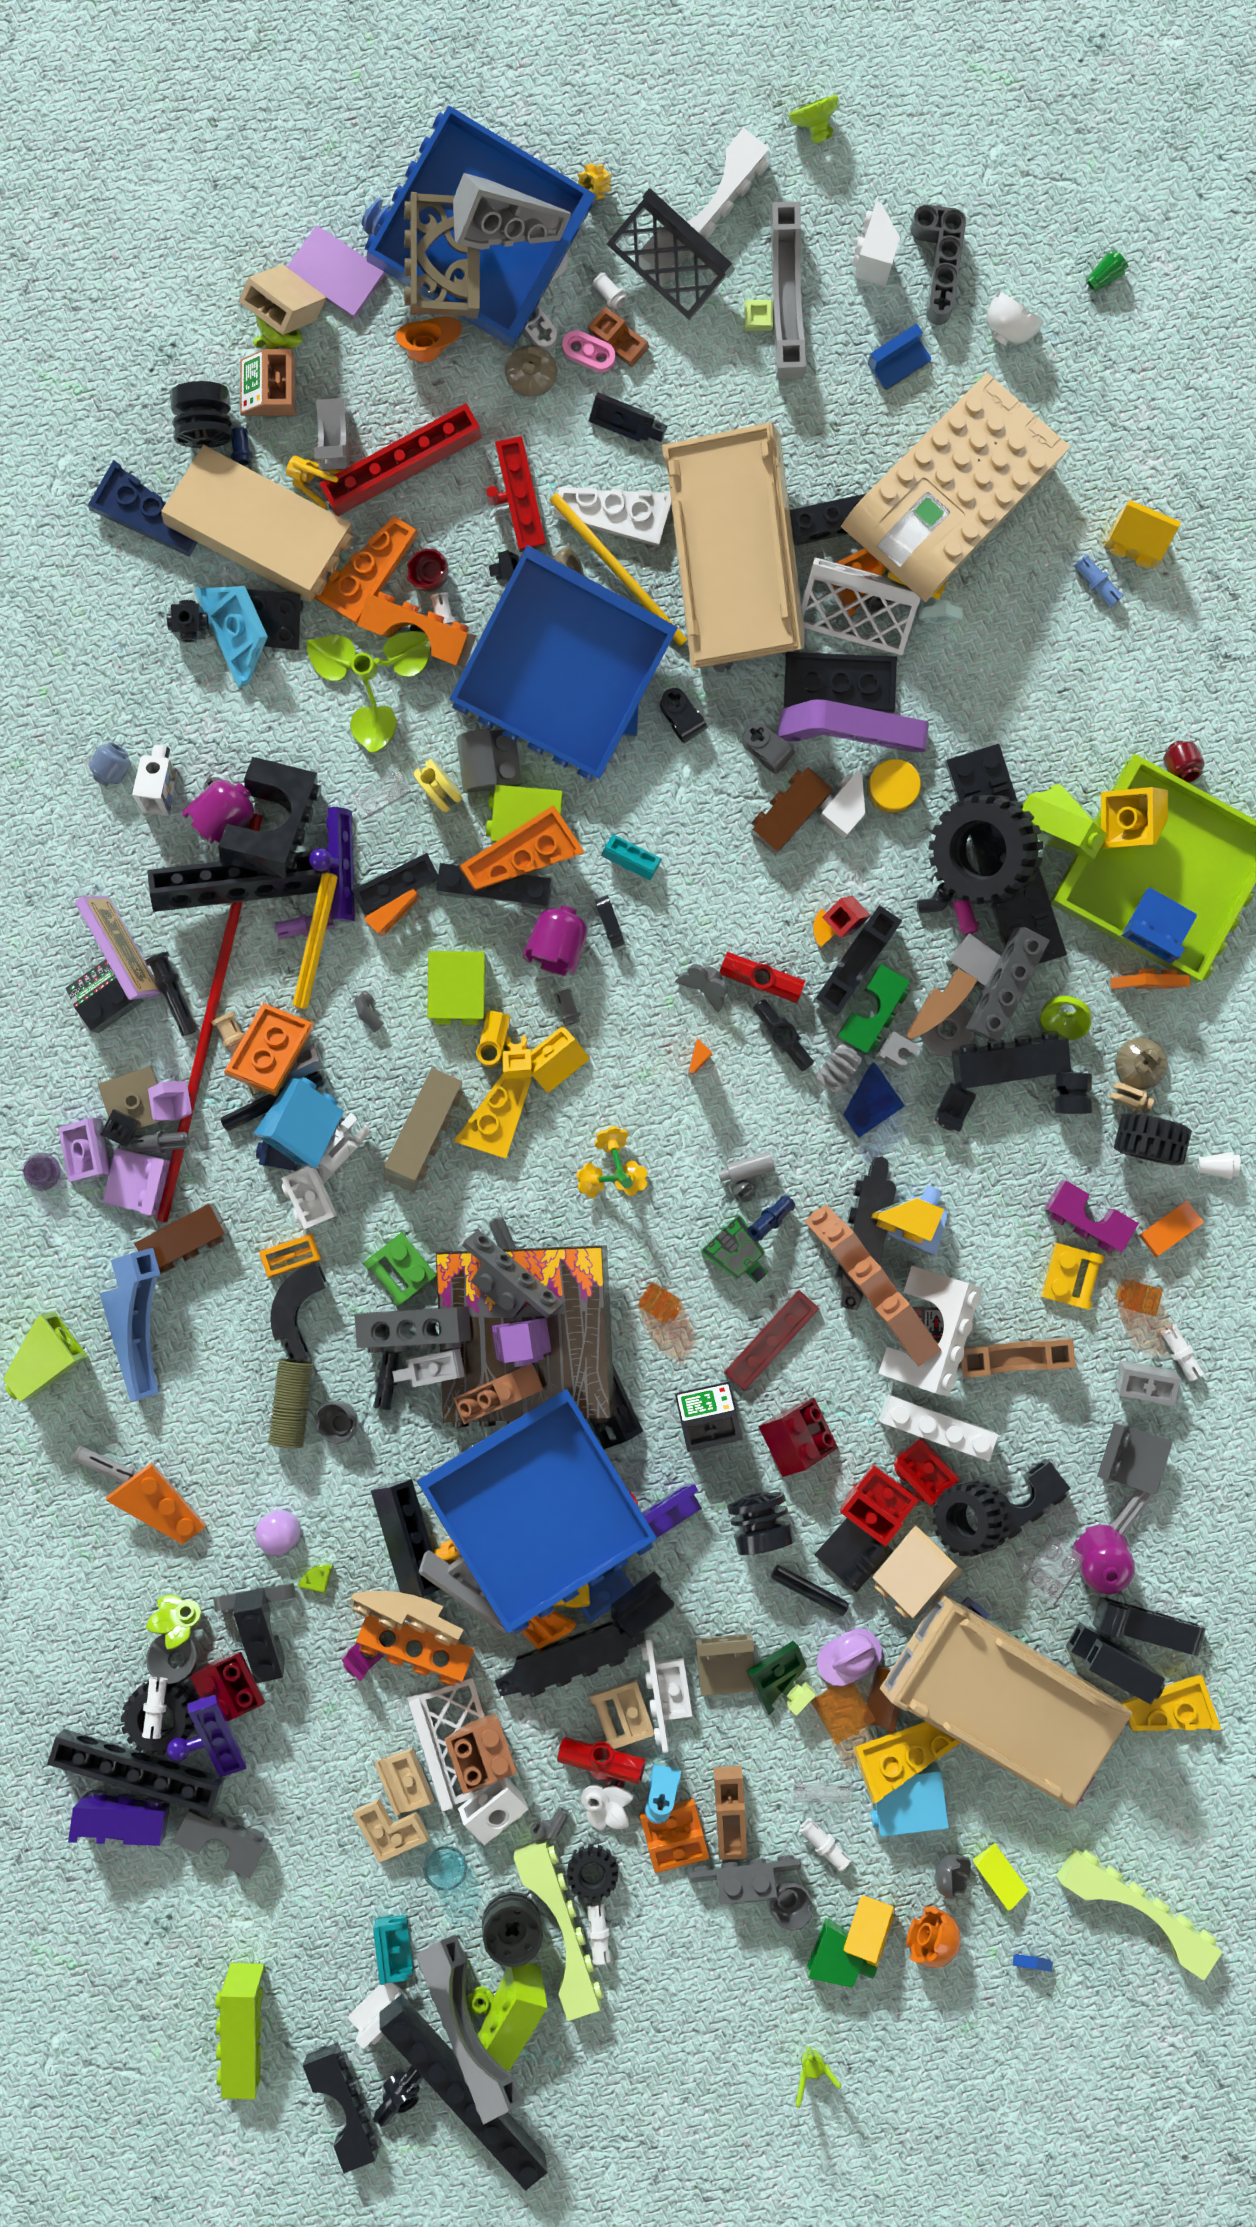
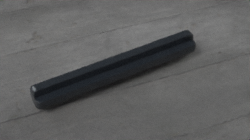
M315 1071L305 1076V1078L317 1086L316 1088L325 1084L320 1071ZM284 1087L280 1088L276 1096L268 1094L221 1117L224 1129L230 1131L267 1113Z

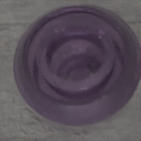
M47 1153L31 1155L22 1167V1176L25 1183L30 1188L38 1191H45L55 1186L61 1174L58 1161Z

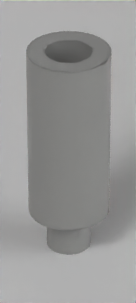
M770 1151L728 1163L726 1164L727 1169L718 1171L721 1182L731 1179V1182L735 1183L775 1171Z

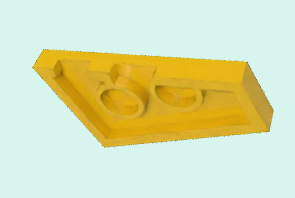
M502 1074L453 1142L507 1159L532 1079L528 1077L504 1079V1074Z
M1201 1674L1166 1685L1161 1696L1157 1700L1154 1699L1151 1705L1136 1696L1121 1701V1704L1133 1712L1128 1720L1129 1728L1132 1731H1167V1729L1222 1730Z

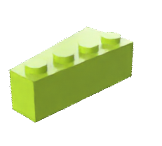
M230 1963L222 1991H217L215 2008L220 2010V2017H217L216 2035H220V2042H218L216 2049V2060L221 2061V2067L217 2070L216 2085L221 2086V2099H256L261 2073V2044L256 2043H259L261 2038L262 2017L259 2016L261 2002L263 2001V1988H259V1985L264 1975V1964Z

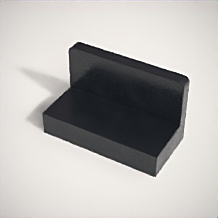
M655 1571L611 1604V1617L631 1640L637 1638L674 1608L675 1603L661 1589L662 1579Z

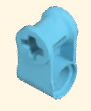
M653 1763L645 1807V1814L651 1822L661 1824L669 1818L679 1786L681 1769ZM656 1803L662 1804L661 1808L663 1810H658V1806Z

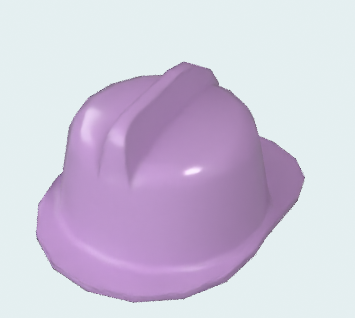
M854 1629L846 1632L821 1648L817 1656L819 1674L826 1682L832 1685L843 1686L856 1681L878 1666L882 1655L880 1642L873 1633L865 1629Z

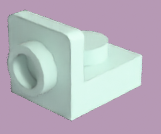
M930 597L927 602H924L920 598L918 605L919 620L933 625L962 620L963 609L952 605V602L948 600H937Z

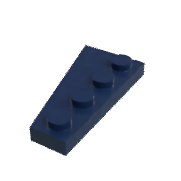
M115 460L112 461L88 504L90 511L189 557L198 543L164 525L161 511L166 503L162 500V497L154 491L151 492L138 478L133 474L127 473Z

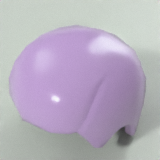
M274 1510L264 1516L257 1524L255 1538L259 1548L266 1554L280 1556L291 1550L298 1543L301 1526L298 1519L289 1511Z

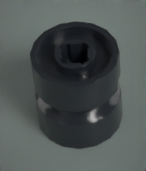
M1055 1074V1090L1059 1092V1096L1055 1097V1113H1092V1097L1088 1095V1092L1092 1090V1074Z

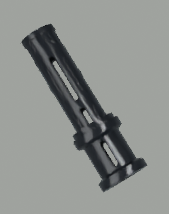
M166 951L146 959L145 963L150 965L156 978L154 983L158 989L162 990L181 1036L184 1037L198 1031V1027L192 1018L177 983L179 975L174 973L168 959L170 956L169 952Z

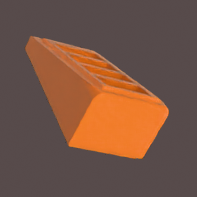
M412 889L369 914L364 920L382 937L420 899V896Z

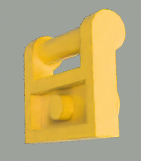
M1054 1243L1041 1297L1091 1310L1093 1302L1090 1300L1099 1266L1103 1264L1105 1256ZM1081 1259L1089 1260L1080 1297H1072Z

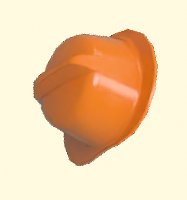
M449 316L410 322L397 330L396 341L402 348L406 349L410 360L425 363L431 362L439 357L444 351L445 346L452 344L459 338L462 333V325L459 320Z

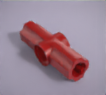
M726 952L719 971L726 978L796 1004L805 984L803 979L773 969L767 964H760L730 952ZM762 970L768 973L769 982L767 984L760 985L755 981L754 974L757 971Z
M568 1737L562 1739L557 1756V1762L590 1771V1774L596 1779L604 1780L612 1777L637 1785L641 1783L646 1765V1759L615 1751L606 1742L589 1744Z

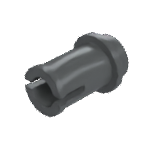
M571 989L554 993L561 1015L559 1021L563 1022L564 1026L580 1022L579 1016H581V1013L576 1010Z

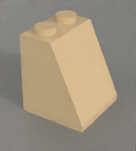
M915 1525L872 1578L877 1582L874 1587L886 1599L891 1596L898 1603L895 1608L906 1619L911 1616L917 1620L934 1603L939 1592L943 1593L964 1571L930 1537Z

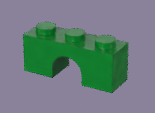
M879 965L864 989L877 1001L878 1009L875 1016L872 1018H862L852 1012L837 1034L836 1039L863 1055L867 1054L869 1050L874 1052L882 1039L878 1036L883 1026L888 1028L896 1016L892 1012L896 1004H903L910 993V990L907 988L910 981L886 966Z

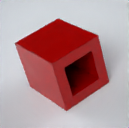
M852 895L840 898L822 918L842 938L853 935L871 915Z

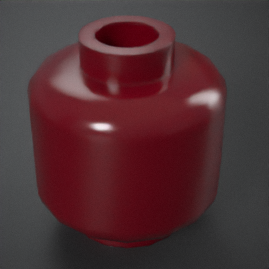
M1179 740L1172 743L1163 756V762L1167 771L1188 783L1198 779L1205 766L1204 759L1197 745L1190 741L1183 742Z

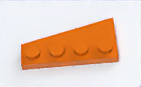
M393 516L368 540V544L359 553L356 551L349 558L350 561L339 572L336 570L328 578L329 581L326 583L324 590L319 596L315 595L314 599L357 625L367 595L378 596L379 591L381 592L418 536V531Z
M553 805L461 864L459 868L474 891L571 859L585 852Z

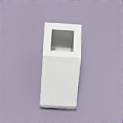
M858 770L853 776L848 773L838 785L841 790L835 798L829 795L820 806L823 812L819 818L844 839L865 815L862 774Z

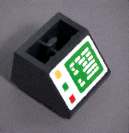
M729 1381L675 1393L687 1452L743 1440Z

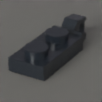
M599 392L595 396L588 420L590 423L638 442L640 440L648 441L649 438L661 442L665 437L668 427L655 420V416L649 414V412Z

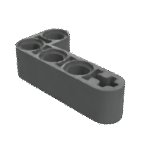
M921 205L915 210L910 231L917 240L936 243L926 316L932 324L942 325L949 320L955 304L966 217L961 210L956 208ZM919 220H927L930 225L923 226L919 223ZM952 223L956 225L958 229L951 230L946 226V224ZM949 250L954 256L947 257L942 251ZM945 277L950 283L942 284L938 278ZM940 298H944L942 310H939L937 305Z

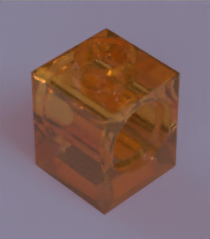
M1124 1279L1123 1284H1119L1116 1291L1115 1299L1118 1300L1117 1306L1156 1317L1163 1289Z
M651 1281L637 1303L638 1307L665 1324L668 1319L674 1321L682 1306L678 1305L681 1300L679 1297Z

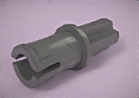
M158 1131L154 1135H135L133 1141H138L139 1143H132L135 1153L157 1151L162 1154L166 1150L186 1149L190 1144V1140L185 1132L164 1134V1132Z

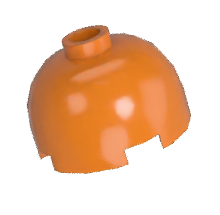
M933 1906L923 1908L925 1913L922 1914L919 1921L916 1918L912 1920L907 1933L906 1946L911 1948V1956L909 1958L924 1967L932 1969L945 1967L959 1953L961 1943L960 1928L954 1918L946 1912Z

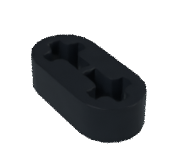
M608 895L594 899L611 948L614 949L625 945Z

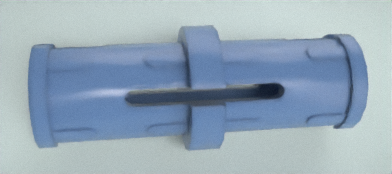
M1088 554L1074 565L1090 583L1088 587L1091 590L1095 589L1110 608L1124 596L1107 578L1109 576L1106 571L1102 572Z

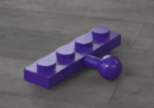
M329 807L326 820L329 845L327 850L321 848L314 850L310 854L309 862L313 869L325 871L329 868V873L338 877L330 909L331 919L343 922L355 921V898L352 891L354 889L352 810L341 807Z
M216 1695L188 1703V1713L200 1737L187 1741L183 1738H175L170 1741L167 1746L169 1758L177 1762L183 1761L191 1751L205 1747L219 1778L247 1769L244 1755Z

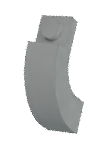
M346 398L317 399L318 446L314 447L315 459H318L319 470L345 469L349 465V426Z

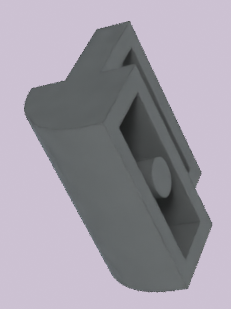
M490 728L479 729L457 736L463 793L490 791L492 788H495V785L520 786L522 784L517 742L503 735L504 730L490 731Z

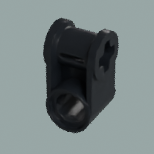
M669 688L663 693L660 701L661 712L669 721L673 731L682 743H687L708 728L702 715L694 708L681 689ZM669 698L671 700H679L677 708L674 705L670 707L667 705Z

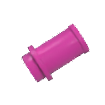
M959 900L954 902L953 907L955 908L960 925L958 931H961L963 936L978 932L980 923L975 920L970 901Z

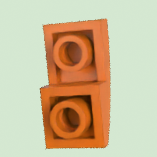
M1186 1200L1139 1234V1237L1153 1255L1158 1257L1203 1224L1204 1221Z

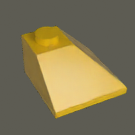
M1149 787L1101 792V828L1107 834L1101 847L1102 849L1156 845L1168 820V790Z

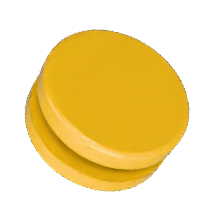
M889 759L880 763L873 770L867 784L868 796L876 808L886 813H900L907 810L915 802L921 790V780L917 770L910 763L901 759Z

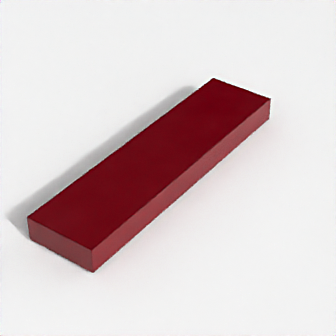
M798 1289L724 1370V1373L745 1392L820 1308Z

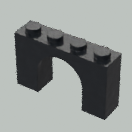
M252 757L244 777V786L250 791V796L280 804L289 812L290 817L281 827L263 832L227 824L218 846L219 859L221 863L286 879L289 868L294 869L296 865L297 853L295 851L297 846L303 845L306 832L304 826L306 823L310 824L314 810L312 804L313 801L319 800L321 785H318L316 772Z
M1079 1621L1066 1647L1074 1654L1085 1659L1083 1664L1089 1671L1150 1705L1154 1699L1157 1700L1161 1696L1165 1687L1163 1683L1165 1678L1137 1653Z

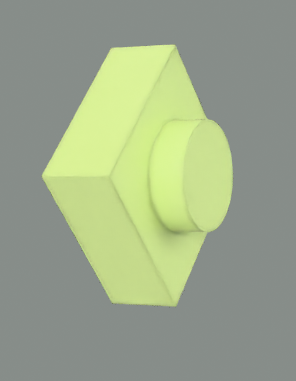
M806 1681L801 1686L797 1684L787 1695L789 1698L786 1701L788 1708L797 1716L816 1696L815 1691Z

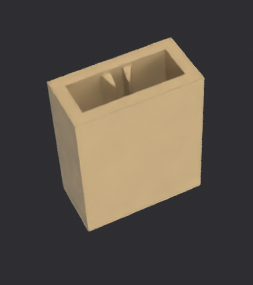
M282 264L248 277L238 302L284 335L317 321L327 297Z

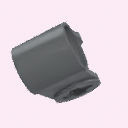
M760 722L751 723L742 735L744 748L774 774H778L795 754V750L791 745ZM759 733L761 735L759 740L751 741L752 735Z

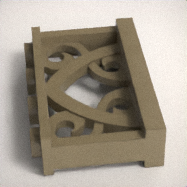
M411 192L410 202L405 201L404 220H410V230H405L404 248H410V258H405L404 276L410 277V287H405L404 305H410L411 315L434 314L466 316V318L472 319L478 318L480 309V249L457 244L452 238L450 231L454 229V216L447 218L444 209L453 210L454 196ZM425 208H432L439 214L441 222L437 224L436 219L428 214L430 222L423 224L419 219V213ZM417 231L421 234H424V237L420 240L418 245ZM442 235H445L446 241L455 251L466 254V259L458 260L449 266L445 276L431 264L425 255L429 247ZM417 263H418L419 267L421 268V270L424 272V274H422V275H420V276H418V277H417ZM455 270H460L464 273L463 279H457L455 276L454 282L450 280ZM426 284L430 287L427 295L432 294L437 286L442 290L437 299L426 301L419 294L420 286ZM446 293L466 300V303L443 301Z

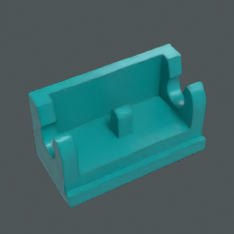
M407 1915L376 1918L373 1933L379 1985L408 1980V1975L413 1974V1963Z

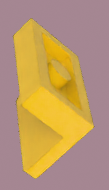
M562 1025L531 1051L532 1076L545 1092L549 1093L584 1065L590 1057L564 1025Z
M862 1895L850 1927L844 1951L864 1959L867 1964L878 1967L894 1919L895 1908Z

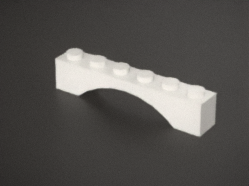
M745 128L740 131L726 148L724 174L717 192L709 204L697 216L687 221L703 237L707 239L711 236L716 228L715 223L721 216L725 218L731 212L734 206L733 202L739 195L743 197L752 184L751 180L756 174L760 176L764 173L769 165V148ZM670 232L657 233L658 248L674 247L673 235ZM654 236L649 239L642 249L654 248ZM677 239V244H678V246H684V245ZM690 250L678 251L679 267H681L680 265L686 258L690 260L694 256ZM674 252L658 253L659 269L675 267ZM654 254L639 255V266L643 270L655 269ZM675 272L659 274L660 284L663 286L668 279L672 281L675 278ZM650 274L656 280L655 274Z

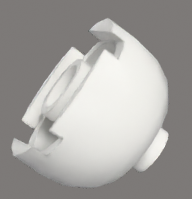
M999 291L995 294L987 310V323L994 331L992 338L1006 346L1008 341L1014 344H1022L1029 341L1044 323L1033 312L1030 314L1023 305Z

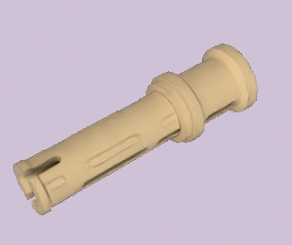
M234 1011L212 1021L213 1026H217L222 1036L223 1047L229 1049L232 1056L245 1033H241L237 1025ZM247 1085L251 1096L263 1092Z

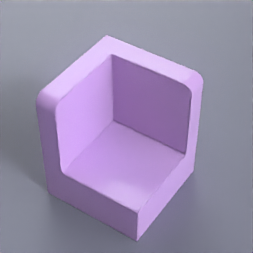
M187 1081L161 1082L148 1089L153 1121H178L191 1115Z

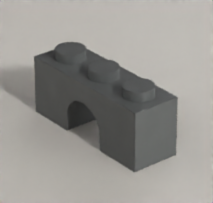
M189 1808L173 1842L199 1854L206 1841L213 1838L221 1839L229 1848V1857L224 1867L250 1879L269 1839L265 1838L264 1834L257 1829L249 1828L248 1830L240 1826L239 1822L230 1816L221 1817L213 1812L210 1815Z

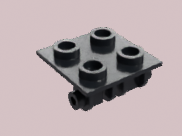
M246 589L268 636L264 647L299 650L300 611H303L301 594Z
M846 1518L814 1555L834 1572L847 1587L857 1592L893 1550L888 1545L885 1547Z

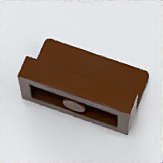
M878 1665L875 1669L863 1715V1722L884 1727L888 1733L894 1734L900 1708L891 1703L880 1690L891 1668Z

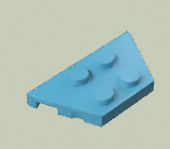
M233 586L196 589L195 593L204 612L208 613L209 624L237 686H247L268 636L246 587Z

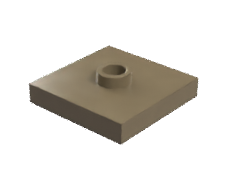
M152 1066L98 1083L108 1118L112 1110L116 1109L140 1121L136 1130L164 1122L153 1121L148 1089L158 1084Z

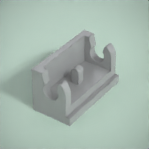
M893 1031L886 1036L873 1059L876 1061L881 1060L891 1067L900 1068L901 1065L908 1064L905 1059H901L903 1055L911 1057L913 1053L917 1054L921 1047Z
M1119 1361L1120 1379L1115 1382L1119 1396L1175 1406L1181 1382L1175 1370Z

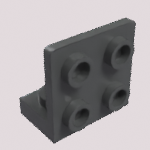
M1114 1423L1097 1477L1107 1481L1113 1480L1155 1495L1158 1492L1173 1442L1121 1423Z

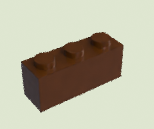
M809 767L803 773L798 770L788 781L791 785L785 793L780 790L770 801L772 808L766 814L761 811L751 823L754 826L751 834L775 856L833 790Z
M209 1203L134 1244L138 1251L154 1249L160 1274H163L175 1268L173 1262L181 1258L186 1262L200 1254L198 1249L206 1245L209 1248H213L225 1241L223 1236L228 1234L229 1231L215 1204Z

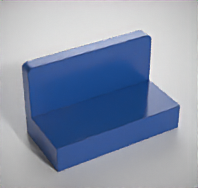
M917 323L870 353L867 364L885 390H888L931 361V356L920 341L923 332Z

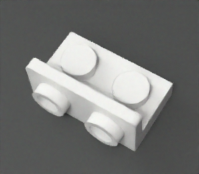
M305 1167L281 1178L283 1181V1192L287 1198L291 1199L295 1208L293 1210L294 1216L304 1229L337 1215L317 1169Z

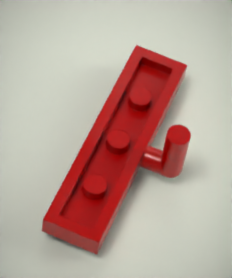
M519 436L496 441L495 445L506 492L498 493L496 487L489 486L486 490L488 502L492 506L509 504L519 552H523L527 545L534 549L546 547L523 438Z

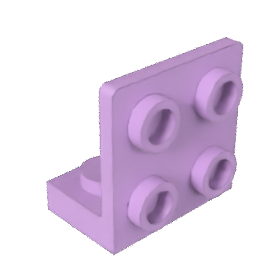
M115 1149L103 1202L140 1211V1213L146 1215H158L170 1160Z

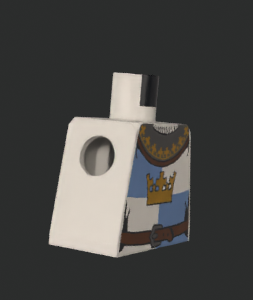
M154 745L152 756H141L132 795L142 813L170 816L176 771L169 759L170 748L166 746Z

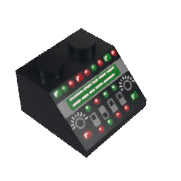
M106 959L66 987L75 1010L90 1031L96 1033L102 1032L144 1002L143 999H128Z

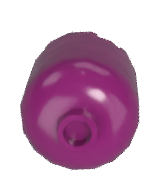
M221 779L211 783L181 813L185 818L190 815L194 819L191 825L212 844L215 840L220 843L227 824L245 828L254 816V807L248 798L251 793L240 782L234 785L228 780Z
M568 906L543 911L537 918L522 958L528 963H531L532 959L542 963L540 969L550 973L566 976L567 971H569L571 976H575L587 939L588 929L586 923L576 915L577 911Z
M1099 1524L1088 1527L1086 1532L1078 1540H1075L1072 1552L1083 1580L1091 1589L1100 1594H1114L1121 1592L1130 1585L1135 1574V1563L1125 1536L1114 1530L1110 1525Z

